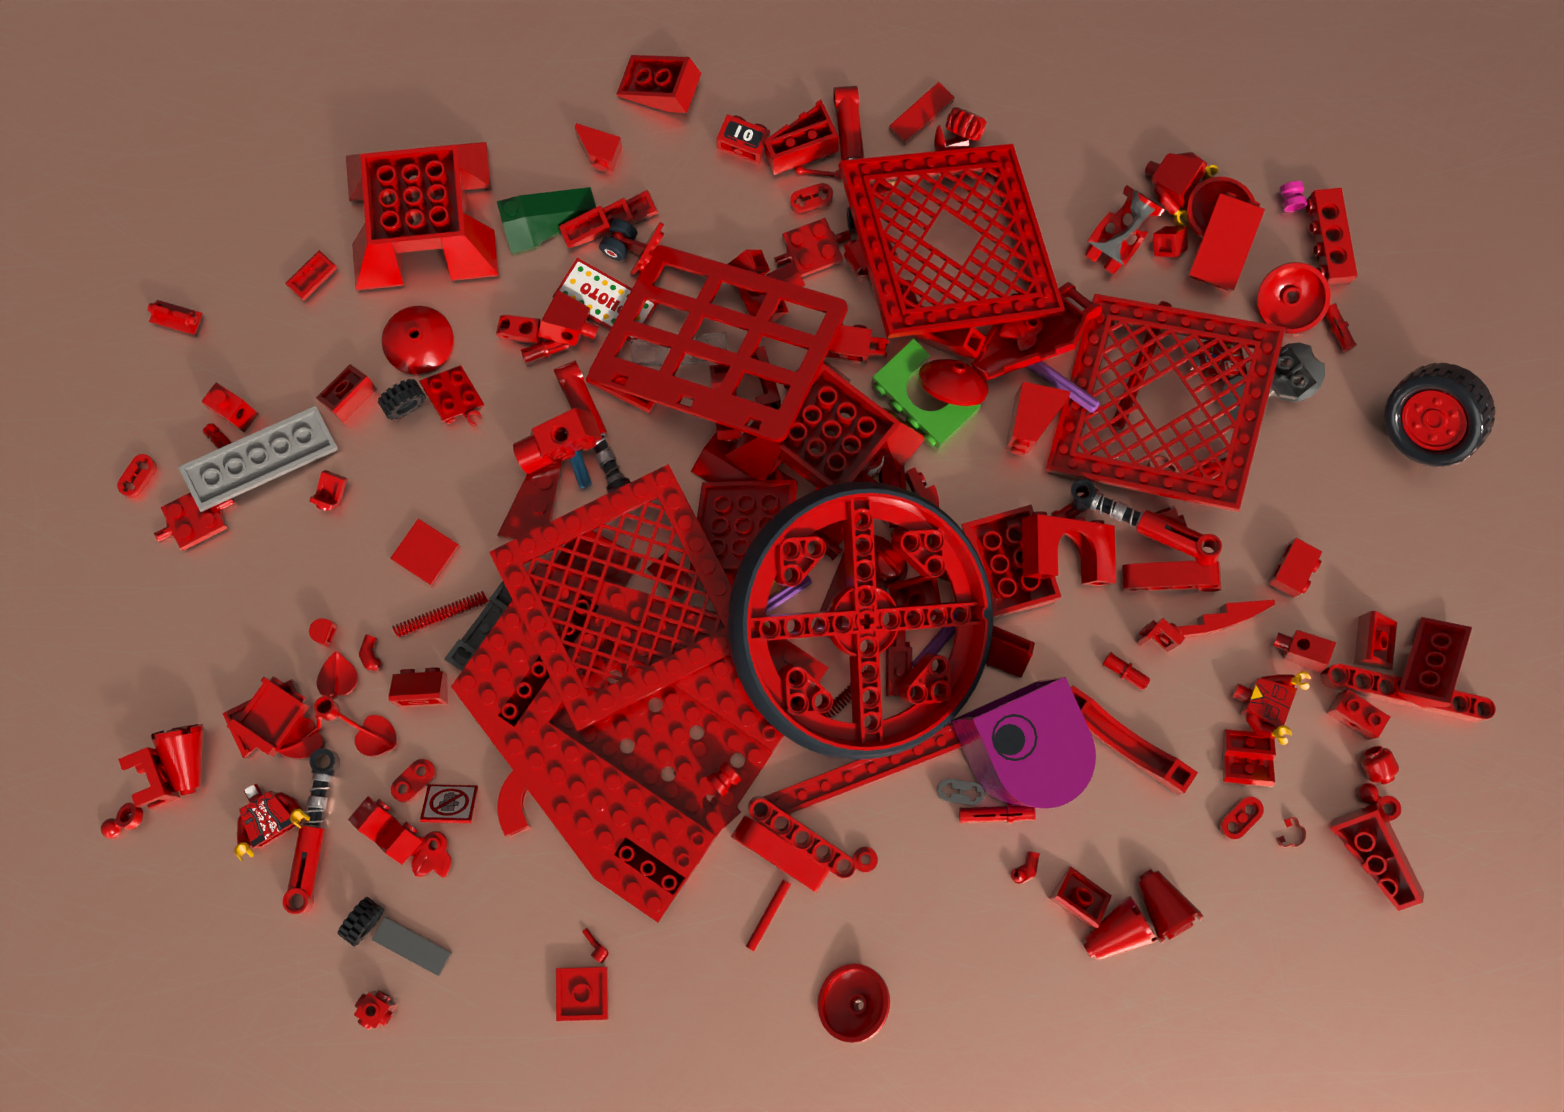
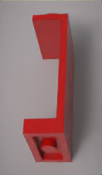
M1224 191V194L1220 193L1215 198L1216 204L1194 262L1189 267L1186 277L1232 292L1235 290L1265 209L1259 207L1260 203L1247 199L1244 202L1238 200L1236 194Z

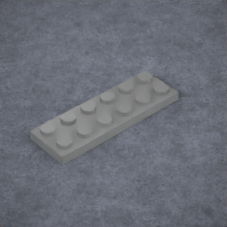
M314 406L178 468L200 512L337 451L338 448L317 407Z

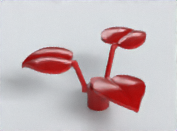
M335 651L325 661L317 677V689L323 695L314 704V710L317 713L315 715L317 726L312 720L301 718L278 753L294 759L311 757V754L315 750L322 748L324 744L322 735L318 733L322 728V719L331 721L339 717L360 730L355 736V746L361 754L369 757L379 756L393 750L397 745V734L392 724L382 716H368L364 720L362 727L340 712V706L334 700L338 698V694L347 695L354 690L358 682V673L348 660L338 651Z

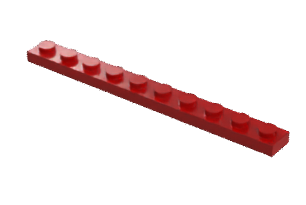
M949 724L928 740L906 751L882 758L856 760L763 797L788 814H791L962 746L953 725ZM763 802L757 803L753 808L755 814H763L766 811V804Z

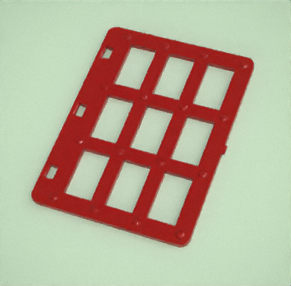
M664 245L655 247L652 252L653 256L647 266L641 271L591 365L589 377L595 383L773 442L784 441L848 312L846 301L842 298L761 275L753 270H744ZM665 265L707 277L697 299L654 286ZM722 282L766 295L755 317L712 304ZM649 300L688 312L689 314L679 334L636 322L645 302ZM780 301H787L826 313L816 335L770 322ZM704 318L748 331L737 353L693 340ZM628 335L670 349L659 371L617 357ZM763 336L808 350L797 372L752 358ZM685 354L729 367L719 390L675 376ZM745 373L790 387L779 410L734 395ZM617 376L627 379L625 385L614 381ZM682 398L693 400L692 406L680 404ZM750 420L761 423L759 429L747 425Z

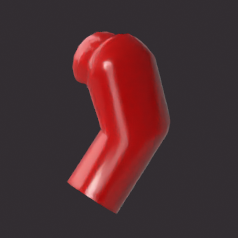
M365 634L359 651V658L364 668L377 671L382 663L381 659L375 658L373 653L377 638Z
M1027 851L1025 864L1011 871V879L1017 884H1023L1034 878L1040 854Z

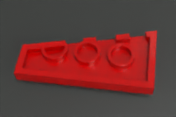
M558 459L526 475L497 534L498 537L514 540L551 522L564 462L562 459Z

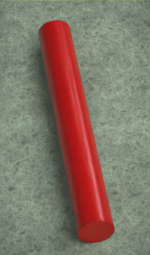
M785 880L781 881L745 947L755 951L791 886L790 883Z

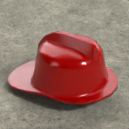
M874 535L876 583L887 588V585L904 581L908 572L907 562L893 549L892 544L888 540ZM862 541L857 546L858 551L862 549Z

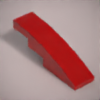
M646 190L628 200L622 198L604 208L600 205L562 224L559 228L568 248L610 235L609 227L613 219H622L634 225L659 212L650 192Z
M1275 600L1226 603L1220 607V613L1204 614L1198 617V625L1179 626V628L1182 630V635L1185 638L1221 631L1247 621L1275 605Z

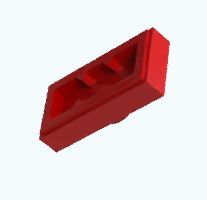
M319 250L285 284L305 301L338 268Z

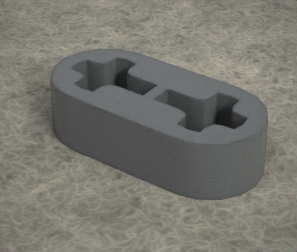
M945 779L938 784L936 789L937 795L942 801L957 804L977 805L982 802L985 796L984 789L980 784L969 781ZM947 783H949L952 789L959 790L958 794L952 793L949 797H946L942 787H946ZM974 787L975 792L979 793V797L971 801L970 796L963 795L962 792L970 791Z

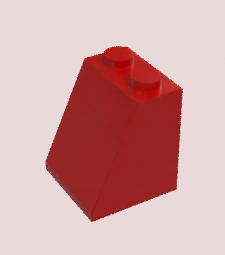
M1022 382L1015 395L1005 449L1011 450V453L1015 455L1029 454L1069 398L1071 391Z

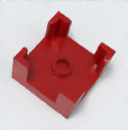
M146 747L118 759L122 770L135 767L139 774L146 773L151 786L132 794L135 807L147 805L148 809H154L181 798L179 792L174 791L156 749Z

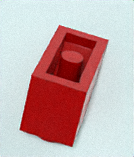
M576 123L575 132L577 139L590 164L600 171H613L622 148L621 137Z
M662 554L658 559L662 560L664 554ZM667 557L666 562L679 566L671 557ZM653 562L647 568L652 576L657 577L660 564ZM664 566L660 578L674 582L677 570ZM681 571L677 584L690 588L693 579L688 573ZM660 583L670 593L672 586ZM675 588L673 599L683 602L687 598L688 591Z

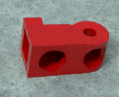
M501 315L496 336L505 340L530 343L534 346L543 340V338L538 337L541 320L538 318Z

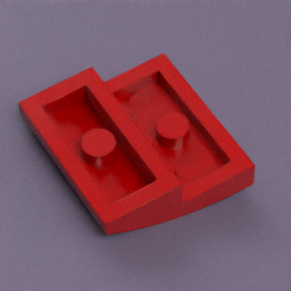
M1225 729L1222 756L1223 782L1273 787L1275 784L1273 762L1276 757L1275 739L1257 735L1254 732Z

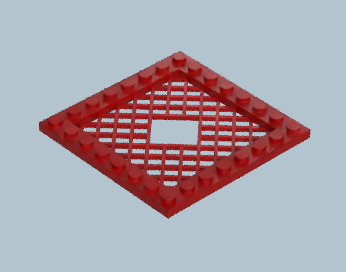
M1013 144L840 161L838 165L887 338L1060 316L1065 312ZM987 172L998 179L994 186L983 179ZM965 174L977 181L973 188L962 182ZM953 175H961V176H960L959 179H958V178H956V177L953 176ZM944 176L955 183L952 190L940 183ZM932 177H939V179L936 181ZM913 179H918L916 183L911 181ZM922 179L933 185L930 193L918 186ZM894 181H896V183L894 184V186L889 183V182H894ZM901 181L912 188L908 195L896 188ZM879 183L890 190L886 197L875 191ZM979 183L990 190L987 197L976 191ZM958 186L969 192L965 200L954 193ZM936 188L948 195L944 202L932 195ZM915 190L926 197L922 204L911 198ZM893 192L904 199L900 207L889 200ZM993 193L1004 199L1001 206L989 200ZM972 195L983 202L979 209L968 202ZM874 197L882 202L878 209ZM950 197L962 204L958 211L946 204ZM928 200L940 206L936 214L925 207ZM907 202L918 209L914 216L903 209ZM885 204L896 211L892 219L881 212ZM986 204L997 211L993 218L982 212ZM964 207L975 213L972 220L960 214ZM943 209L982 234L963 266L923 240ZM921 211L932 218L928 226L917 219ZM899 214L910 220L906 228L895 221ZM999 214L1010 220L1007 227L996 221ZM978 216L989 222L985 230L974 223ZM880 218L889 223L885 230H883ZM913 223L925 230L921 237L909 231ZM891 225L902 232L898 240L887 233ZM992 225L1003 232L1000 239L988 232ZM1006 234L1017 241L1013 249L1002 242ZM905 235L917 242L913 249L901 243ZM985 237L996 244L992 251L981 245ZM887 240L894 244L891 251H889ZM919 245L931 251L927 259L915 252ZM897 247L909 254L905 261L893 255ZM998 247L1010 253L1006 260L995 254ZM977 249L988 255L984 263L973 256ZM933 254L945 261L941 268L930 262ZM1012 256L1023 262L1020 270L1009 263ZM911 257L923 263L919 271L907 264ZM991 258L1002 265L999 272L987 266ZM893 261L901 266L897 274L895 272ZM969 261L981 268L977 275L965 268ZM948 263L959 270L955 278L943 271ZM926 266L937 273L933 281L922 274ZM1005 267L1016 274L1012 282L1001 275ZM903 269L915 275L911 283L899 276ZM984 270L995 277L991 285L980 278ZM962 273L973 280L969 287L958 281ZM940 275L951 282L947 290L936 283ZM1019 277L1030 284L1026 291L1015 284ZM918 278L930 285L925 293L913 286ZM997 280L1009 286L1005 294L994 288ZM976 282L987 289L983 297L972 290ZM899 283L907 288L903 296ZM954 285L965 291L962 299L950 293ZM932 287L943 294L940 302L928 296ZM1012 289L1020 294L1008 296ZM910 290L921 297L917 305L906 299ZM990 292L998 296L997 298L986 299ZM968 295H971L972 297L977 299L974 301L964 302ZM946 297L955 302L951 304H943ZM924 300L933 305L927 307H920Z
M1094 293L1092 303L1099 304L1102 307V312L1097 318H1091L1086 324L1070 381L1093 397L1105 391L1111 401L1101 407L1098 406L1093 413L1087 414V409L1070 397L1067 399L1062 408L1046 471L1240 512L1286 327ZM1124 326L1129 335L1118 341L1112 332ZM1129 326L1138 327L1139 329L1132 332ZM1147 330L1153 339L1141 345L1136 336ZM1152 330L1160 331L1163 333L1156 336ZM1171 334L1176 344L1164 349L1159 340ZM1177 335H1182V336H1187V337L1184 338V339H1182V340L1180 341L1179 338L1177 337ZM1110 336L1114 344L1106 348L1107 340ZM1132 338L1138 348L1126 354L1121 344ZM1195 339L1200 348L1189 354L1183 344ZM1200 339L1210 340V342L1204 345ZM1156 343L1161 352L1150 358L1144 349ZM1219 343L1224 353L1213 358L1207 349ZM1224 343L1232 344L1235 346L1228 350ZM1117 347L1123 357L1111 362L1106 353ZM1180 347L1185 357L1174 363L1168 353ZM1243 347L1249 357L1237 363L1231 353ZM1249 348H1254V352L1252 353ZM1141 351L1147 361L1135 367L1130 357ZM1204 352L1209 361L1198 367L1192 358ZM1165 356L1170 366L1159 372L1153 362ZM1228 356L1233 366L1222 372L1216 362ZM1104 357L1108 365L1100 370L1101 362ZM1126 360L1132 370L1120 376L1115 366ZM1189 361L1195 370L1183 376L1177 367ZM1251 361L1248 375H1246L1241 366ZM1150 365L1155 375L1144 381L1138 371ZM1213 365L1218 375L1207 381L1201 371ZM1111 369L1117 379L1105 384L1100 375ZM1174 369L1198 406L1156 430L1132 393ZM1237 369L1243 379L1231 385L1226 375ZM1135 374L1141 383L1129 389L1124 379ZM1198 374L1203 384L1192 390L1186 380ZM1222 378L1228 388L1216 394L1211 384ZM1098 379L1102 387L1093 392L1096 380ZM1120 382L1126 392L1114 398L1109 388ZM1245 384L1241 399L1235 389ZM1207 387L1213 397L1201 403L1196 393ZM1232 392L1237 402L1226 408L1220 398ZM1129 396L1135 405L1123 412L1118 402ZM1216 401L1222 411L1211 417L1205 407ZM1115 405L1120 414L1108 420L1103 410ZM1239 406L1235 422L1229 412ZM1138 409L1144 419L1132 425L1126 415ZM1201 410L1207 420L1195 425L1190 415ZM1099 413L1105 423L1093 429L1088 419ZM1225 414L1231 425L1220 431L1214 420ZM1123 418L1128 428L1117 434L1111 424ZM1186 418L1192 428L1180 434L1175 424ZM1147 422L1153 432L1141 439L1135 429ZM1210 423L1216 433L1204 439L1199 429ZM1084 424H1086L1090 432L1081 436ZM1109 427L1114 436L1102 443L1097 433ZM1171 427L1177 437L1165 443L1160 433ZM1234 428L1229 444L1223 434ZM1132 431L1138 441L1126 448L1120 438ZM1195 432L1201 442L1189 448L1184 438ZM1094 436L1099 445L1087 451L1082 441ZM1156 436L1162 446L1150 452L1145 442ZM1220 437L1226 447L1214 453L1208 443ZM1117 440L1123 450L1111 456L1106 446ZM1180 441L1186 451L1174 457L1168 447ZM1141 445L1147 455L1135 461L1129 451ZM1078 446H1080L1084 453L1077 452ZM1205 446L1211 456L1199 462L1193 452ZM1102 449L1107 458L1092 454ZM1165 450L1171 460L1159 466L1153 456ZM1228 451L1223 467L1217 457ZM1126 454L1131 463L1116 459ZM1189 455L1196 465L1183 471L1177 461ZM1150 459L1155 468L1139 464ZM1214 460L1220 470L1208 476L1202 466ZM1174 464L1180 473L1164 469ZM1199 469L1204 478L1188 474ZM1222 474L1220 481L1212 480Z
M669 464L489 552L577 731L731 654L728 639V609L732 585ZM658 499L661 505H657L651 502ZM643 506L640 517L629 514V512ZM648 506L661 510L657 522L644 518ZM664 511L672 527L660 524ZM621 517L618 528L606 525ZM625 517L638 521L634 533L622 530ZM642 522L655 526L651 539L638 535ZM599 528L595 539L584 536ZM603 528L616 532L612 544L599 540ZM659 528L672 532L668 544L655 540ZM675 533L684 549L672 546ZM620 534L633 537L629 550L616 546ZM576 539L573 550L561 547ZM581 539L593 543L590 555L577 552ZM636 539L649 542L645 555L633 551ZM653 544L666 548L662 560L649 556ZM597 545L610 548L606 561L593 557ZM554 550L550 561L538 558ZM558 550L571 554L567 567L554 563ZM614 550L627 554L623 566L610 562ZM670 550L683 553L679 566L666 562ZM631 555L644 559L640 572L627 568ZM575 556L588 559L584 572L571 568ZM686 556H688L695 571L683 567ZM531 561L527 572L524 567V564ZM536 561L548 565L544 578L532 574ZM592 561L604 565L601 577L588 574ZM647 561L660 564L657 577L644 573ZM609 566L655 581L640 627L593 612ZM664 566L677 570L674 582L660 578ZM552 567L565 570L561 583L548 579ZM681 571L694 575L690 588L677 584ZM569 572L582 576L578 589L565 585ZM586 577L599 581L595 594L582 590ZM530 578L542 581L539 594ZM697 578L700 579L706 593L694 589ZM659 582L672 586L668 599L655 595ZM547 583L559 587L555 600L542 596ZM675 588L688 591L685 604L672 601ZM563 589L576 592L572 605L559 601ZM692 593L705 597L701 610L688 606ZM580 594L593 598L589 611L576 607ZM653 599L666 603L662 615L649 612ZM709 599L718 615L705 611ZM541 600L553 603L550 616ZM670 604L683 608L679 621L666 617ZM558 605L570 609L566 622L553 618ZM687 610L700 614L696 626L683 623ZM574 611L587 614L583 627L570 623ZM704 615L717 619L713 632L700 628ZM591 616L604 620L600 633L587 629ZM647 616L660 619L657 632L644 629ZM608 621L621 625L617 638L604 634ZM664 621L677 625L673 638L660 634ZM721 621L724 628L717 631ZM552 622L565 626L561 638ZM681 626L694 630L690 643L677 639ZM569 627L582 631L577 644L564 640ZM625 627L638 631L634 644L621 640ZM642 632L655 636L651 649L638 645ZM698 632L710 635L695 643ZM585 633L598 636L594 649L581 646ZM602 638L615 642L611 655L598 651ZM658 638L672 642L668 655L655 651ZM676 643L683 646H687L686 648L672 654ZM563 644L576 648L572 661ZM619 644L632 647L628 660L615 657ZM636 649L649 653L645 666L632 662ZM579 650L593 653L589 666L576 663ZM653 654L664 658L650 665ZM596 655L610 659L605 672L592 668ZM613 661L627 664L623 677L609 673ZM630 666L642 669L627 677ZM575 667L587 670L583 683ZM591 672L604 676L600 689L586 685ZM608 677L618 680V682L604 688ZM586 689L596 693L589 696Z

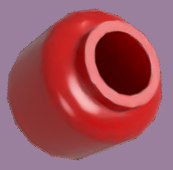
M1374 746L1363 753L1364 757L1361 759V765L1371 782L1388 784L1395 779L1394 776L1399 771V765L1390 749Z

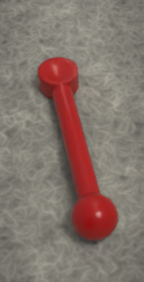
M797 166L795 169L797 175L805 173L831 176L836 180H842L839 170L829 172L804 169L802 166Z

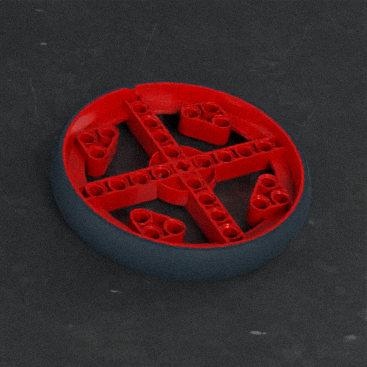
M863 481L830 485L813 491L782 509L763 527L747 549L738 567L729 600L728 639L731 656L740 682L753 705L774 728L794 743L808 750L841 759L863 760L898 754L919 745L943 729L959 713L974 692L983 674L992 641L993 604L990 586L982 562L969 538L950 516L929 500L903 488L884 483ZM857 513H859L861 516V523L859 526H857L854 521ZM873 519L887 521L906 529L898 531L893 535L891 540L893 549L922 576L939 577L945 571L953 590L955 602L896 606L892 597L876 586ZM843 520L846 588L834 596L827 611L766 615V606L773 581L775 580L776 583L782 586H797L824 556L826 552L824 540L810 535L827 525ZM929 535H931L933 540L930 547L926 542ZM906 536L909 538L907 548L903 545V540ZM858 539H861L863 543L860 551L856 549ZM812 541L815 545V550L812 554H809L807 546ZM789 543L791 552L786 556L783 553V546ZM930 560L934 564L932 571L928 570V562ZM862 564L864 572L859 577L857 567ZM789 568L792 571V578L787 582L784 578V572ZM861 589H863L865 592V598L863 599V601L860 602L858 599V593ZM957 608L959 614L957 619H954L953 612ZM932 610H934L936 613V617L933 621L930 620V613ZM911 611L913 618L908 623L906 618L907 614ZM888 613L890 619L888 624L885 625L883 617ZM840 616L843 622L841 627L837 629L835 621ZM865 617V622L860 624V619ZM814 618H817L819 624L817 629L813 631L811 622ZM792 619L795 626L793 631L788 632L787 623ZM768 621L770 623V630L767 634H764L762 632V625ZM956 626L954 643L949 659L943 655L932 653L924 655L898 687V695L901 700L913 705L897 715L882 720L879 654L893 643L899 630ZM829 636L833 644L841 652L849 656L852 723L833 720L820 714L828 712L832 708L833 697L805 669L794 665H785L778 674L770 656L767 640ZM863 640H866L867 648L862 652L860 645ZM937 660L938 667L933 671L932 664ZM867 665L868 674L863 677L861 673L862 668ZM795 671L797 679L795 682L790 683L789 675ZM938 684L939 692L934 696L933 689ZM915 686L916 694L911 698L910 690ZM868 690L870 694L869 699L864 702L863 694ZM821 694L822 702L816 707L815 698ZM796 696L798 704L792 709L790 701ZM867 716H870V724L865 727L864 720Z

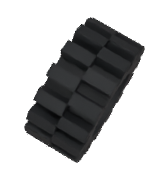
M407 379L406 382L403 380L398 385L397 383L394 384L393 388H388L387 392L382 393L381 397L378 398V404L387 418L391 420L395 418L400 419L401 416L405 417L407 413L414 412V409H418L420 404H423L426 399L425 394L415 379Z
M368 896L365 897L343 921L337 932L338 935L355 947L368 935L372 927L376 925L384 909Z

